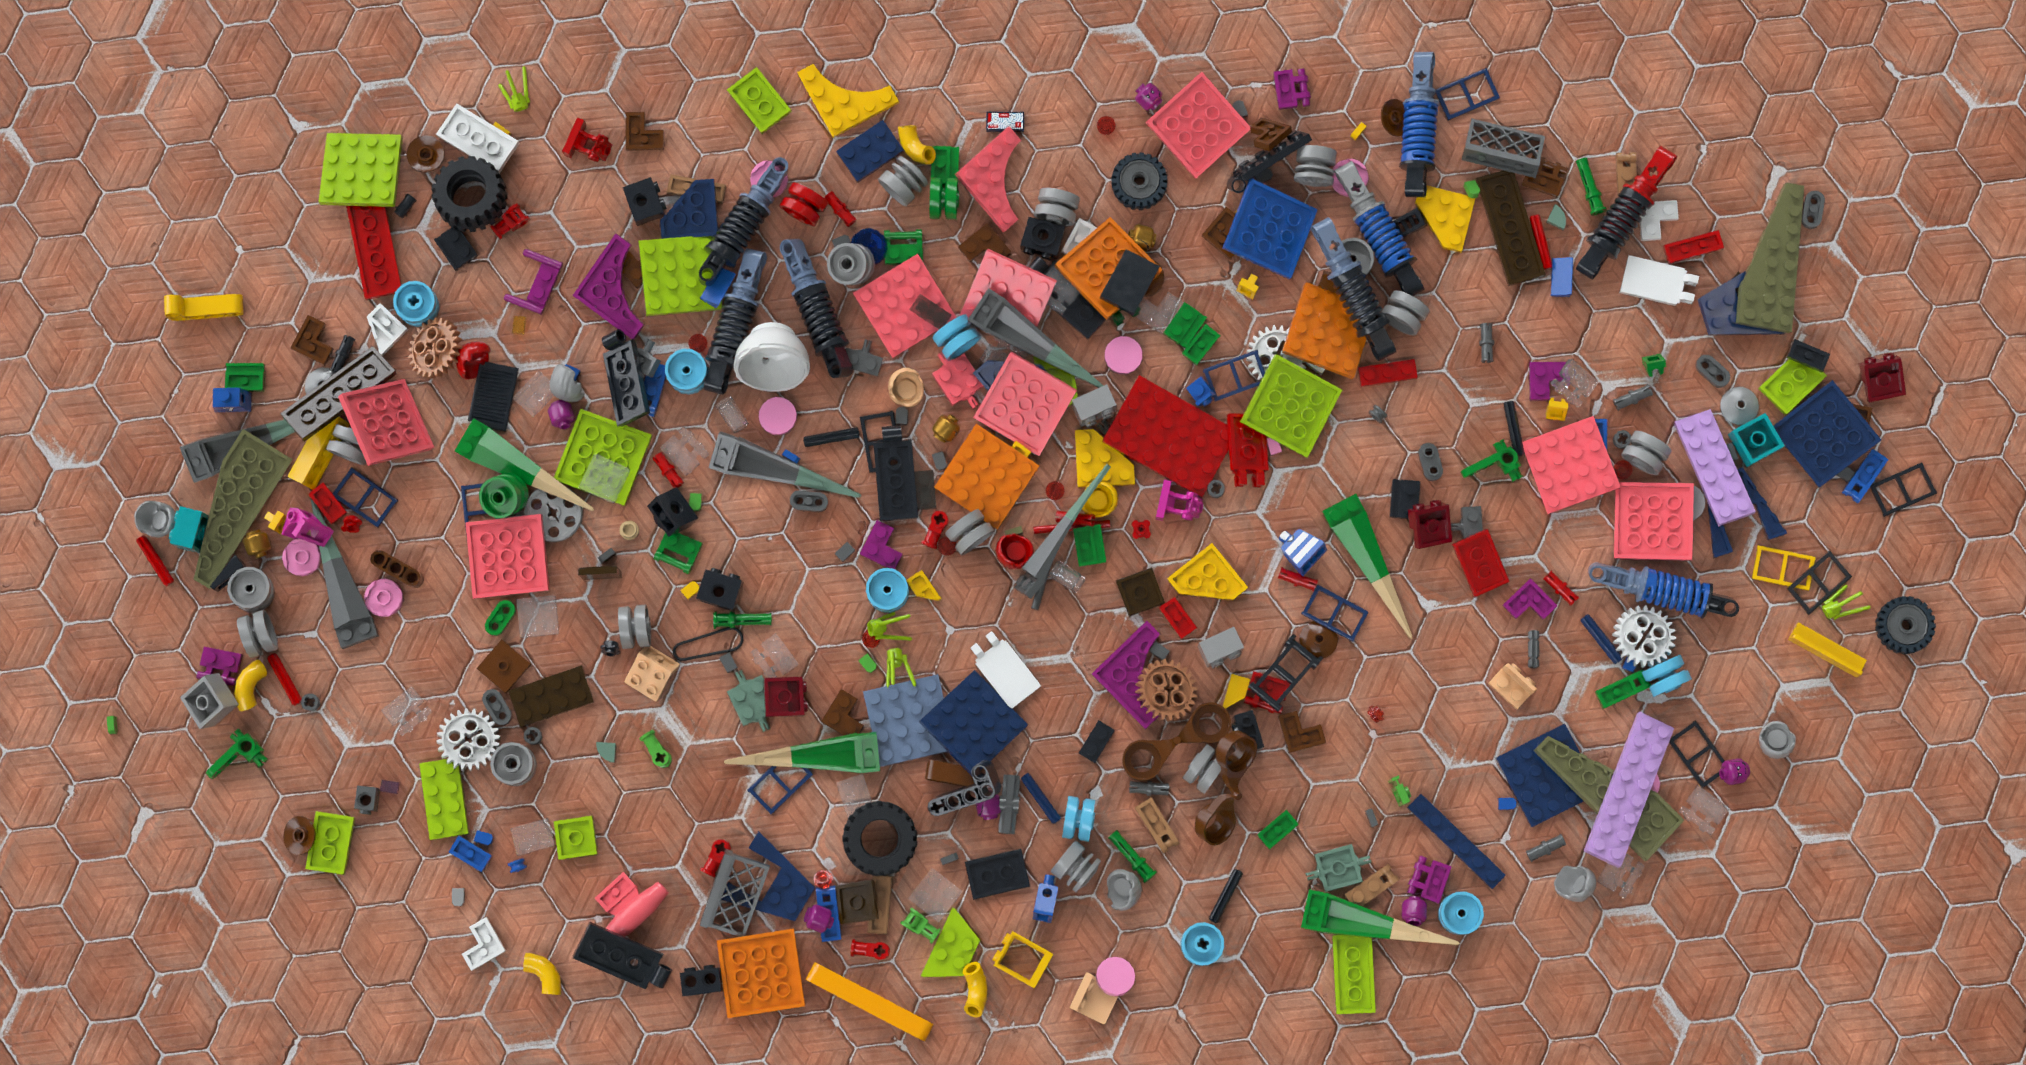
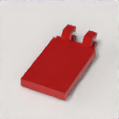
M1229 413L1227 414L1230 471H1232V474H1235V487L1247 485V474H1253L1251 478L1252 487L1260 488L1265 485V472L1269 470L1266 436L1242 424L1240 421L1244 414Z

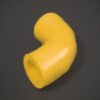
M899 126V139L905 153L915 162L932 164L936 157L935 150L932 146H926L921 143L917 134V126Z
M260 660L250 663L242 670L236 680L234 695L239 704L237 706L239 711L249 710L257 704L254 696L255 686L257 682L267 676L266 668Z
M525 953L523 971L533 973L540 978L542 994L561 995V979L555 965L543 956Z
M971 962L963 969L968 985V998L964 1011L969 1016L977 1018L983 1014L988 989L986 977L980 963Z

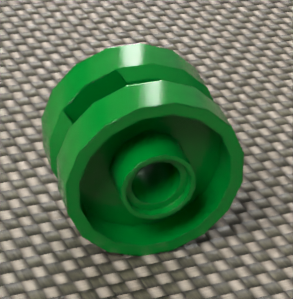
M931 177L930 219H940L942 210L945 208L946 219L956 220L957 208H959L958 178H948L944 190L943 180L940 177Z
M503 473L486 480L479 491V502L482 509L494 518H505L522 511L527 505L529 498L525 482L513 473Z

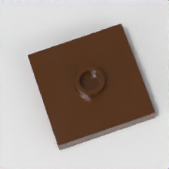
M501 639L476 669L504 693H507L531 666V663Z

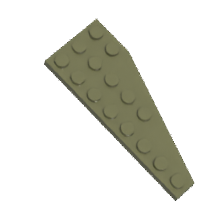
M1783 184L1773 213L1768 219L1769 222L1766 229L1763 230L1753 253L1752 261L1746 269V275L1739 285L1736 324L1783 333L1792 332L1804 196L1803 185Z
M244 429L222 461L194 575L195 581L211 589L210 585L229 561L293 460Z
M1547 736L1533 751L1598 815L1615 770L1597 761H1593L1587 758L1586 755L1577 753L1570 749L1569 746ZM1650 790L1629 846L1644 861H1647L1680 826L1684 819L1657 792Z

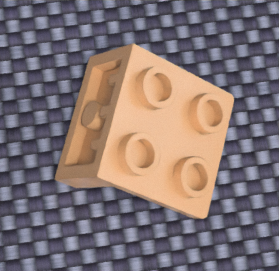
M652 646L644 647L638 653L624 682L656 702L660 698L670 676L677 671L680 664Z
M1507 663L1488 684L1517 710L1537 688L1532 679L1529 677L1525 678L1520 674L1521 670L1512 663L1510 665Z
M1086 972L1069 1008L1105 1024L1118 996L1104 993L1097 985L1096 977Z

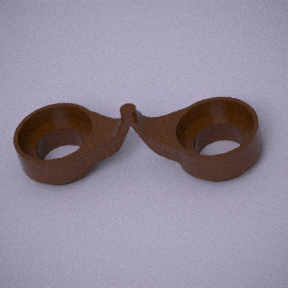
M1213 702L1204 703L1194 710L1191 718L1178 736L1167 740H1137L1132 742L1123 753L1122 765L1124 771L1134 780L1148 781L1158 775L1163 764L1178 744L1218 743L1230 731L1231 718L1228 711L1220 704ZM1206 713L1217 715L1221 721L1220 730L1213 735L1203 733L1199 727L1201 716ZM1146 750L1153 756L1154 763L1149 771L1139 772L1133 768L1131 757L1136 751Z
M1237 730L1226 734L1219 741L1216 748V761L1221 766L1222 779L1231 793L1216 797L1212 803L1204 806L1199 811L1195 819V832L1197 836L1210 845H1219L1225 842L1232 834L1236 824L1234 799L1240 800L1242 798L1238 784L1255 760L1257 754L1256 741L1242 731ZM1237 742L1235 752L1227 757L1230 749ZM1216 814L1214 823L1206 828L1209 820Z

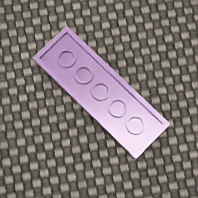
M1711 409L1675 421L1674 426L1718 527L1755 514L1756 511Z

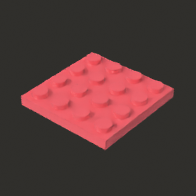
M1200 72L1145 122L1195 179L1250 130L1247 122L1203 72Z
M987 249L960 316L966 314L969 318L989 288L1005 298L1032 324L1038 327L1057 280Z
M918 254L853 292L854 297L892 358L929 337L944 325L957 318Z
M1010 352L973 418L1010 440L1019 442L1029 451L1040 456L1077 390L1017 354Z
M405 379L342 393L338 396L368 466L429 451L434 448Z
M1594 416L1522 442L1526 459L1547 514L1621 488Z
M1619 482L1621 488L1615 490L1614 559L1692 561L1694 483Z
M542 514L466 522L473 599L550 591Z

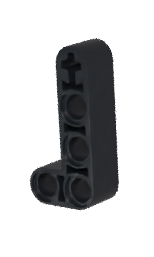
M982 760L972 768L971 773L974 784L940 794L928 803L930 814L940 816L996 796L1001 791V783L993 763L989 760ZM980 767L985 769L986 774L981 772ZM987 785L992 788L993 793L987 789ZM970 791L975 793L976 798L971 796ZM953 796L958 799L959 803L954 801Z

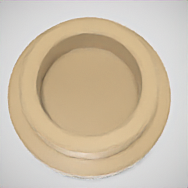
M625 521L622 523L620 534L624 539L632 540L638 536L639 527L635 522Z

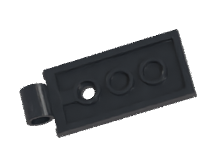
M1294 130L1286 139L1270 151L1262 150L1254 155V159L1243 161L1238 165L1239 168L1232 172L1233 176L1228 179L1227 188L1232 192L1242 193L1246 189L1245 181H1248L1312 141L1310 135ZM1238 180L1239 187L1234 189L1233 184Z
M1037 257L1028 267L1057 280L1055 287L1058 285L1062 287L1060 292H1056L1055 289L1053 290L1047 305L1089 340L1106 319L1055 268L1056 260L1048 266L1042 258Z
M617 329L603 336L602 344L607 350H610L603 354L616 423L617 426L623 427L649 414L650 409L636 340L632 339L626 342L624 332L621 329Z
M901 425L882 427L883 442H873L880 522L918 519L912 440L902 441ZM897 460L898 465L893 467L890 462Z
M589 922L573 954V959L643 989H647L649 981L656 987L664 988L673 971L668 966L659 964L664 955L663 953L592 922ZM636 959L638 963L631 965V960Z

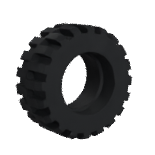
M463 156L458 157L456 162L453 160L449 161L447 167L443 166L440 169L441 174H436L434 178L436 184H432L431 189L433 192L432 200L442 219L448 222L452 228L457 227L459 231L463 232L466 229H469L470 232H476L477 228L484 230L486 225L490 224L492 226L496 223L494 219L496 217L500 218L503 214L501 209L506 208L507 203L505 200L508 199L506 185L494 165L490 162L487 163L483 158H478L477 160L475 156H469L468 159H465ZM472 181L485 184V195L477 204L469 207H461L454 204V194L463 184Z
M884 801L865 803V805L855 809V812L848 817V821L843 828L842 841L844 851L851 863L866 874L888 876L892 873H897L901 868L907 866L909 860L915 854L918 835L914 822L905 810L893 803ZM876 820H884L891 823L898 833L896 848L890 854L883 857L869 854L862 845L863 830L869 823Z

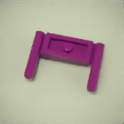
M524 249V256L542 264L530 289L527 301L510 294H505L504 300L542 315L563 263Z

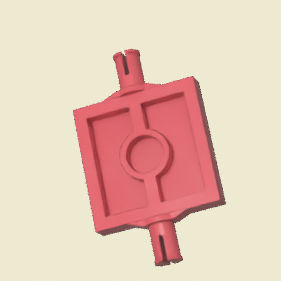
M939 353L937 356L943 365L940 369L933 372L932 376L951 405L954 406L960 401L967 400L972 409L975 406H979L973 395L984 386L973 374L975 369L965 354L947 361L943 353Z

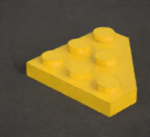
M1427 185L1426 197H1416L1415 204L1422 212L1432 232L1435 233L1442 248L1461 253L1475 198Z
M1094 429L1075 430L1077 488H1084L1091 484L1106 464L1111 466V468L1101 480L1102 482L1110 483L1112 486L1135 485L1134 465L1119 451L1103 443V437Z
M1213 543L1167 578L1177 593L1181 595L1234 600L1248 589V586Z

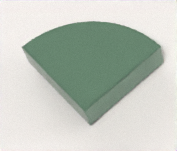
M1555 204L1546 222L1564 230L1566 217L1563 210Z
M596 742L600 756L609 762L615 763L616 743Z

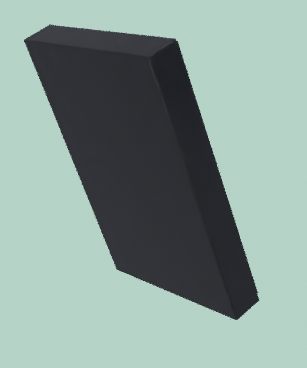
M1126 249L1101 293L1100 299L1134 316L1160 266Z
M1021 849L965 862L973 900L1030 887Z

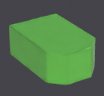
M1476 181L1464 182L1463 187L1468 197L1477 198L1480 189Z
M690 493L689 505L693 511L698 512L701 509L702 494Z
M868 653L858 660L867 672L872 673L876 670L877 665Z
M115 716L107 717V728L110 735L117 734L118 732L117 717Z

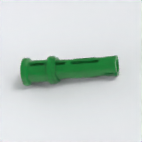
M1588 158L1577 160L1576 164L1585 187V199L1589 202L1591 216L1606 212L1607 208L1603 205L1602 193L1596 187Z
M733 611L729 613L713 612V627L717 629V627L733 628L737 625H772L771 613L735 614Z
M1118 830L1108 837L1132 864V870L1136 871L1143 878L1144 884L1157 874V871L1153 870L1146 863V858L1140 857Z

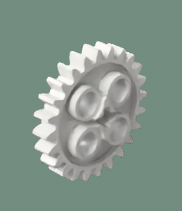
M1273 325L1272 331L1268 327H1265V333L1259 330V338L1253 336L1252 339L1255 343L1249 342L1248 346L1252 349L1247 350L1246 353L1258 350L1260 358L1267 357L1271 362L1281 342H1285L1289 328L1283 331V325H1281L1280 329L1277 330L1275 325ZM1269 340H1275L1277 342V347L1270 348L1267 345V342ZM1280 353L1281 357L1287 359L1288 361L1298 365L1303 369H1306V366L1302 363L1307 362L1294 358L1287 354ZM1255 355L1247 357L1246 361L1252 362L1248 365V369L1254 368L1252 375L1258 374L1257 381L1261 380L1263 377ZM1268 364V365H1263L1265 372H1266V370H1267L1269 364Z
M1638 605L1635 607V611L1629 608L1627 610L1628 614L1623 612L1621 614L1622 618H1618L1616 620L1618 624L1613 627L1617 631L1612 634V636L1617 637L1613 644H1619L1616 651L1622 650L1623 652L1620 657L1627 656V663L1634 660V666L1640 662L1642 668L1646 666V663L1651 668L1654 663L1658 665L1661 663V660L1665 661L1667 659L1666 655L1672 653L1670 649L1675 647L1672 641L1676 639L1675 636H1671L1675 629L1669 628L1672 622L1666 623L1665 621L1668 616L1661 617V610L1655 613V607L1648 611L1647 605L1642 610ZM1637 620L1643 621L1645 627H1640ZM1650 623H1653V627L1646 635L1645 640L1641 643L1639 649L1635 650L1637 643L1643 637V633L1648 629ZM1653 631H1658L1661 634V638H1657ZM1627 635L1633 636L1635 642H1630L1627 639ZM1644 646H1648L1651 649V653L1645 652Z
M465 708L464 714L457 710L456 717L451 713V720L444 719L446 726H439L443 732H437V736L442 738L436 740L437 744L442 745L438 748V752L444 751L441 758L448 757L447 764L454 762V769L461 765V771L464 770L465 766H468L469 771L472 770V766L479 770L480 763L487 766L486 759L491 761L492 756L490 754L494 753V748L499 747V743L495 741L499 740L500 736L494 735L498 732V728H492L495 722H488L489 715L483 718V711L477 715L475 709L472 710V713H469L468 709ZM474 723L476 728L470 731L466 729V725ZM479 730H483L482 733L474 736ZM456 733L460 736V739L458 741H451L450 735ZM465 737H472V743L465 742ZM483 738L487 741V744L479 746L476 743L477 740ZM462 744L458 749H453L455 746ZM463 749H468L471 751V754L468 757H463L460 752Z

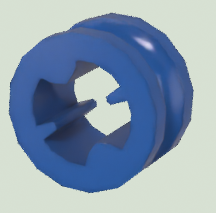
M522 858L508 863V866L511 867L510 873L526 869L527 865H524L525 859Z

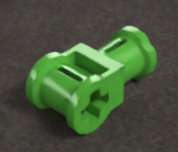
M654 730L645 733L639 738L648 748L655 765L666 768L671 764L672 756L660 744ZM661 754H662L663 756H666V757H664V760H665L664 763H662L661 761H659V760H660V757H659V756H660Z
M912 907L906 919L900 922L913 933L921 934L929 939L931 944L942 930L928 923L929 920ZM925 928L928 929L929 931H931L933 934H930L929 932H927V931L925 930Z

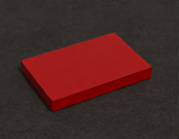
M1488 529L1452 544L1473 597H1477L1510 582Z

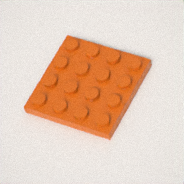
M1111 217L1055 264V268L1106 320L1116 313L1119 308L1100 299V295L1125 250L1127 249L1156 264ZM1159 268L1154 279L1162 273L1161 268Z
M1305 282L1281 353L1353 379L1366 342L1365 336L1357 338V330L1352 326L1359 319L1349 320V316L1353 315V313L1346 314V310L1350 307L1343 308L1342 304L1346 300L1341 302L1339 300L1341 295Z
M975 424L934 488L970 512L979 509L985 517L983 521L990 523L992 527L998 530L1040 466L980 425Z
M794 928L717 940L727 1018L805 1006Z

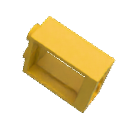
M1013 931L1011 934L1007 933L1002 941V944H1004L1002 951L997 950L992 959L995 962L993 966L1035 989L1053 953ZM1014 938L1044 954L1030 980L1000 964Z

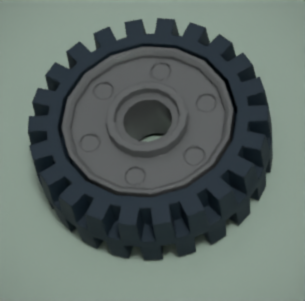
M1143 152L1139 154L1132 153V155H1127L1124 159H1121L1116 164L1111 179L1115 197L1125 207H1130L1132 210L1149 209L1151 206H1155L1163 198L1168 182L1163 164L1156 157H1152L1148 153L1146 155ZM1136 178H1142L1144 180V183L1142 185H1137L1134 182V180Z
M1902 596L1892 599L1877 614L1878 617L1875 620V630L1878 632L1877 637L1881 639L1883 645L1887 646L1888 650H1893L1894 653L1911 654L1918 652L1931 642L1935 634L1936 623H1934L1935 616H1932L1933 611L1931 608L1928 609V605L1925 602L1922 603L1918 598ZM1903 620L1909 623L1908 630L1902 627Z

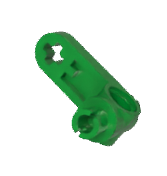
M1502 439L1500 442L1493 444L1497 453L1463 469L1460 473L1465 479L1497 463L1504 475L1509 474L1511 481L1514 482L1523 477L1519 470L1522 466L1516 451L1511 446L1507 447L1504 439ZM1509 455L1512 458V462L1505 463L1502 456Z
M240 729L234 731L235 734L232 733L230 736L235 744L206 771V775L211 780L216 778L239 755H242L249 763L255 762L260 768L264 765L262 762L266 763L268 761V758L263 755L264 749L249 733L244 735ZM250 742L252 748L250 751L245 752L244 745Z

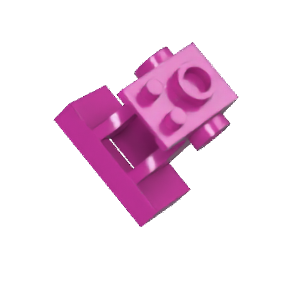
M1164 480L1155 520L1163 521L1165 512L1181 515L1182 519L1190 521L1193 518H1199L1200 513L1203 511V500L1198 497V494L1187 492L1186 495L1169 491L1171 481ZM1175 499L1187 501L1185 510L1174 508Z
M290 507L281 534L324 547L334 531L330 527L324 526L312 513ZM309 530H311V536L306 535Z

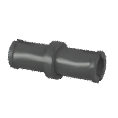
M1482 323L1480 324L1481 340L1479 341V346H1481V362L1491 363L1494 361L1492 324Z
M1647 384L1635 391L1630 390L1628 394L1613 399L1614 405L1617 406L1616 409L1619 411L1631 404H1638V401L1653 396L1652 389H1649L1650 385Z
M1130 781L1129 793L1146 794V796H1151V794L1168 796L1169 794L1168 790H1163L1169 789V783Z
M1559 834L1546 842L1545 840L1541 841L1540 845L1530 850H1526V854L1529 860L1533 862L1565 846L1566 842L1563 836Z

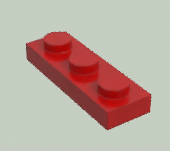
M1719 230L1665 244L1663 249L1668 264L1723 250L1724 245Z
M1415 359L1358 367L1361 387L1418 378Z

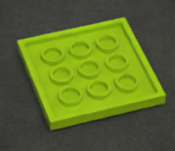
M327 133L319 204L395 207L402 135Z
M690 236L638 241L646 316L721 310L722 301L717 308H714L700 299L706 286L702 285L699 281V269L709 256L704 247L712 241L713 236ZM710 272L702 274L705 279H710L713 276Z
M1275 354L1240 422L1308 458L1342 389Z
M580 409L554 478L564 485L626 506L652 435L627 425L623 427L617 426L616 421Z

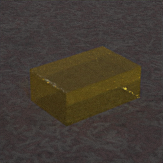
M514 316L513 334H525L526 317Z

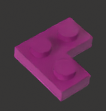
M1529 362V401H1549V382H1568V362Z
M877 520L860 555L886 568L896 569L903 554L886 546L894 528Z
M1531 578L1502 605L1515 619L1529 606L1542 619H1545L1557 607L1553 600Z

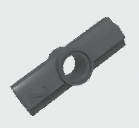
M1003 776L1002 795H1000L999 802L1001 813L998 833L1015 834L1016 816L1019 811L1020 797H1018L1020 776Z

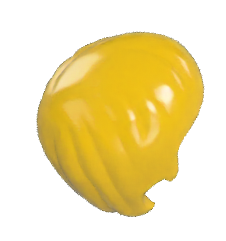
M1101 481L1083 506V512L1094 514L1097 518L1113 512L1119 501L1115 487L1110 483Z

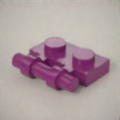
M1304 68L1297 70L1298 76H1293L1292 69L1273 72L1278 110L1297 108V100H1302L1303 107L1310 106L1309 99L1311 94L1308 92L1307 82L1309 81ZM1297 83L1300 84L1301 91L1296 93L1294 85Z
M204 647L200 666L207 668L205 672L198 671L196 678L201 679L205 675H211L214 669L224 670L221 677L225 684L235 686L236 678H231L230 675L231 672L239 673L243 655Z
M1419 856L1418 862H1415L1413 877L1408 882L1410 886L1407 893L1415 895L1417 888L1422 889L1421 898L1439 904L1452 867L1432 860L1431 866L1428 867L1425 865L1427 858ZM1422 872L1428 873L1425 884L1419 882Z

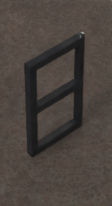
M893 411L860 417L869 473L876 472V469L872 468L869 446H874L873 442L878 443L883 442V440L868 442L864 420L890 416L892 426H896Z
M1919 463L1870 486L1884 517L1937 494L1923 463ZM1920 468L1931 492L1911 501L1900 476ZM1895 479L1907 503L1887 511L1875 487Z
M1828 551L1786 589L1803 607L1806 613L1810 615L1845 584L1852 575L1848 573L1832 552ZM1828 557L1846 576L1830 591L1813 572ZM1808 575L1814 579L1826 594L1811 608L1804 603L1793 589Z
M1696 720L1670 738V745L1701 788L1720 776L1719 772L1703 782L1690 765L1691 762L1709 749H1712L1721 763L1725 761ZM1695 726L1708 746L1687 760L1674 741Z

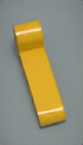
M226 294L183 298L180 295L164 296L165 316L172 321L241 316L244 314L243 295Z

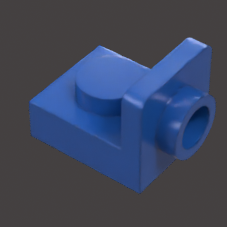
M1202 376L1186 388L1196 401L1195 404L1197 406L1203 405L1205 407L1213 401L1212 397L1216 395Z

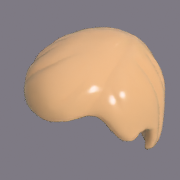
M911 368L896 370L888 382L889 395L895 403L901 404L904 407H914L919 404L924 394V384L919 373Z

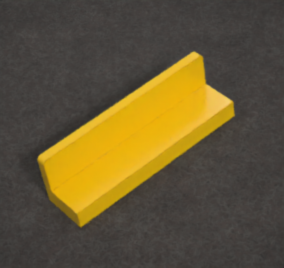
M338 417L306 441L288 477L314 490L334 455L326 450L329 441L337 440L341 442V440L333 435L336 424L348 428L350 423Z
M1799 622L1795 625L1788 638L1789 641L1856 678L1862 675L1866 659Z

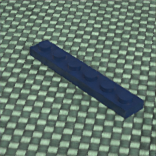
M1422 794L1407 807L1491 889L1506 876Z

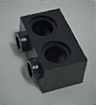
M715 965L703 966L704 970L696 971V967L685 968L684 972L680 973L682 996L722 992L720 968H715ZM710 973H713L716 977V981L712 985L706 982V976ZM689 976L696 978L697 982L694 987L687 985L686 981Z

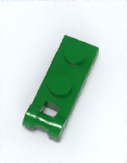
M1644 669L1595 691L1602 708L1605 709L1650 688V682L1645 681L1642 674ZM1638 679L1640 686L1636 687L1633 680Z

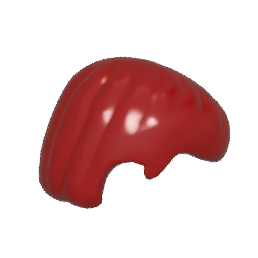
M479 341L469 342L462 345L461 349H458L460 355L456 356L458 361L456 367L461 378L465 380L475 379L479 364L484 365L485 362H489L491 349L487 343Z
M1012 533L1003 535L999 539L995 552L998 561L1005 568L1021 569L1034 554V547L1026 537Z

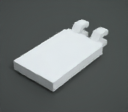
M1629 255L1619 293L1676 306L1677 303L1680 304V302L1692 304L1695 294L1682 291L1684 284L1696 286L1699 276L1687 274L1685 268Z
M991 631L986 635V638L993 646L984 653L976 643L970 649L977 657L975 665L1010 708H1014L1040 688L1041 685L1008 642L1003 639L999 641Z

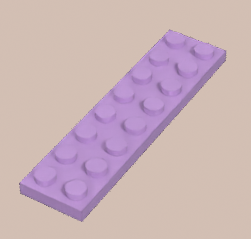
M1642 712L1637 713L1584 852L1617 868L1621 867L1673 733V727Z

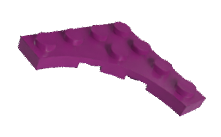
M615 234L573 296L614 327L621 329L629 338L635 339L645 324L637 318L629 307L622 284L623 265L632 244L620 235Z
M1148 621L1139 627L1091 674L1145 730L1159 717L1157 715L1153 719V712L1146 714L1148 708H1141L1140 706L1143 704V701H1137L1141 694L1135 693L1136 690L1140 689L1135 684L1141 681L1137 677L1143 674L1142 670L1147 653L1154 641L1160 636V633Z

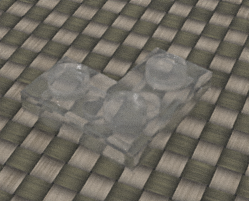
M1169 292L1158 307L1143 298L1139 305L1141 309L1139 311L1140 314L1135 317L1163 335V332L1184 302Z

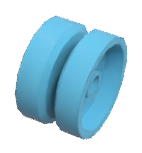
M408 281L395 292L393 298L394 309L408 325L421 327L422 323L428 324V319L434 320L437 317L439 300L432 289L425 283Z
M966 314L944 325L932 337L938 347L944 346L942 353L947 361L962 355L981 339V335L976 328L969 329L972 323L968 321L969 318Z
M681 349L669 356L665 364V374L667 380L676 391L681 394L691 395L698 393L704 388V381L709 369L700 353L692 349Z
M883 568L875 571L869 577L866 584V593L869 602L875 609L885 613H892L905 605L909 597V588L905 577L899 571L892 568ZM887 587H890L891 591L889 593H885L884 588L887 589Z
M1681 655L1642 672L1645 681L1650 682L1657 678L1659 682L1651 685L1649 688L1653 697L1664 692L1673 691L1681 687V684L1692 680L1688 670L1675 672L1676 669L1683 667L1685 664Z
M1068 796L1062 838L1072 839L1075 828H1079L1078 839L1089 842L1090 832L1093 830L1095 819V800L1086 798L1083 801L1082 810H1079V798Z
M1465 891L1455 892L1446 896L1438 909V918L1442 927L1455 935H1465L1477 930L1484 917L1483 906L1480 900L1473 894ZM1459 910H1464L1463 917L1458 915Z
M1206 922L1196 923L1188 927L1180 941L1184 957L1190 963L1198 966L1216 962L1224 949V938L1220 930ZM1201 940L1205 941L1206 946L1204 948L1199 947L1198 943Z

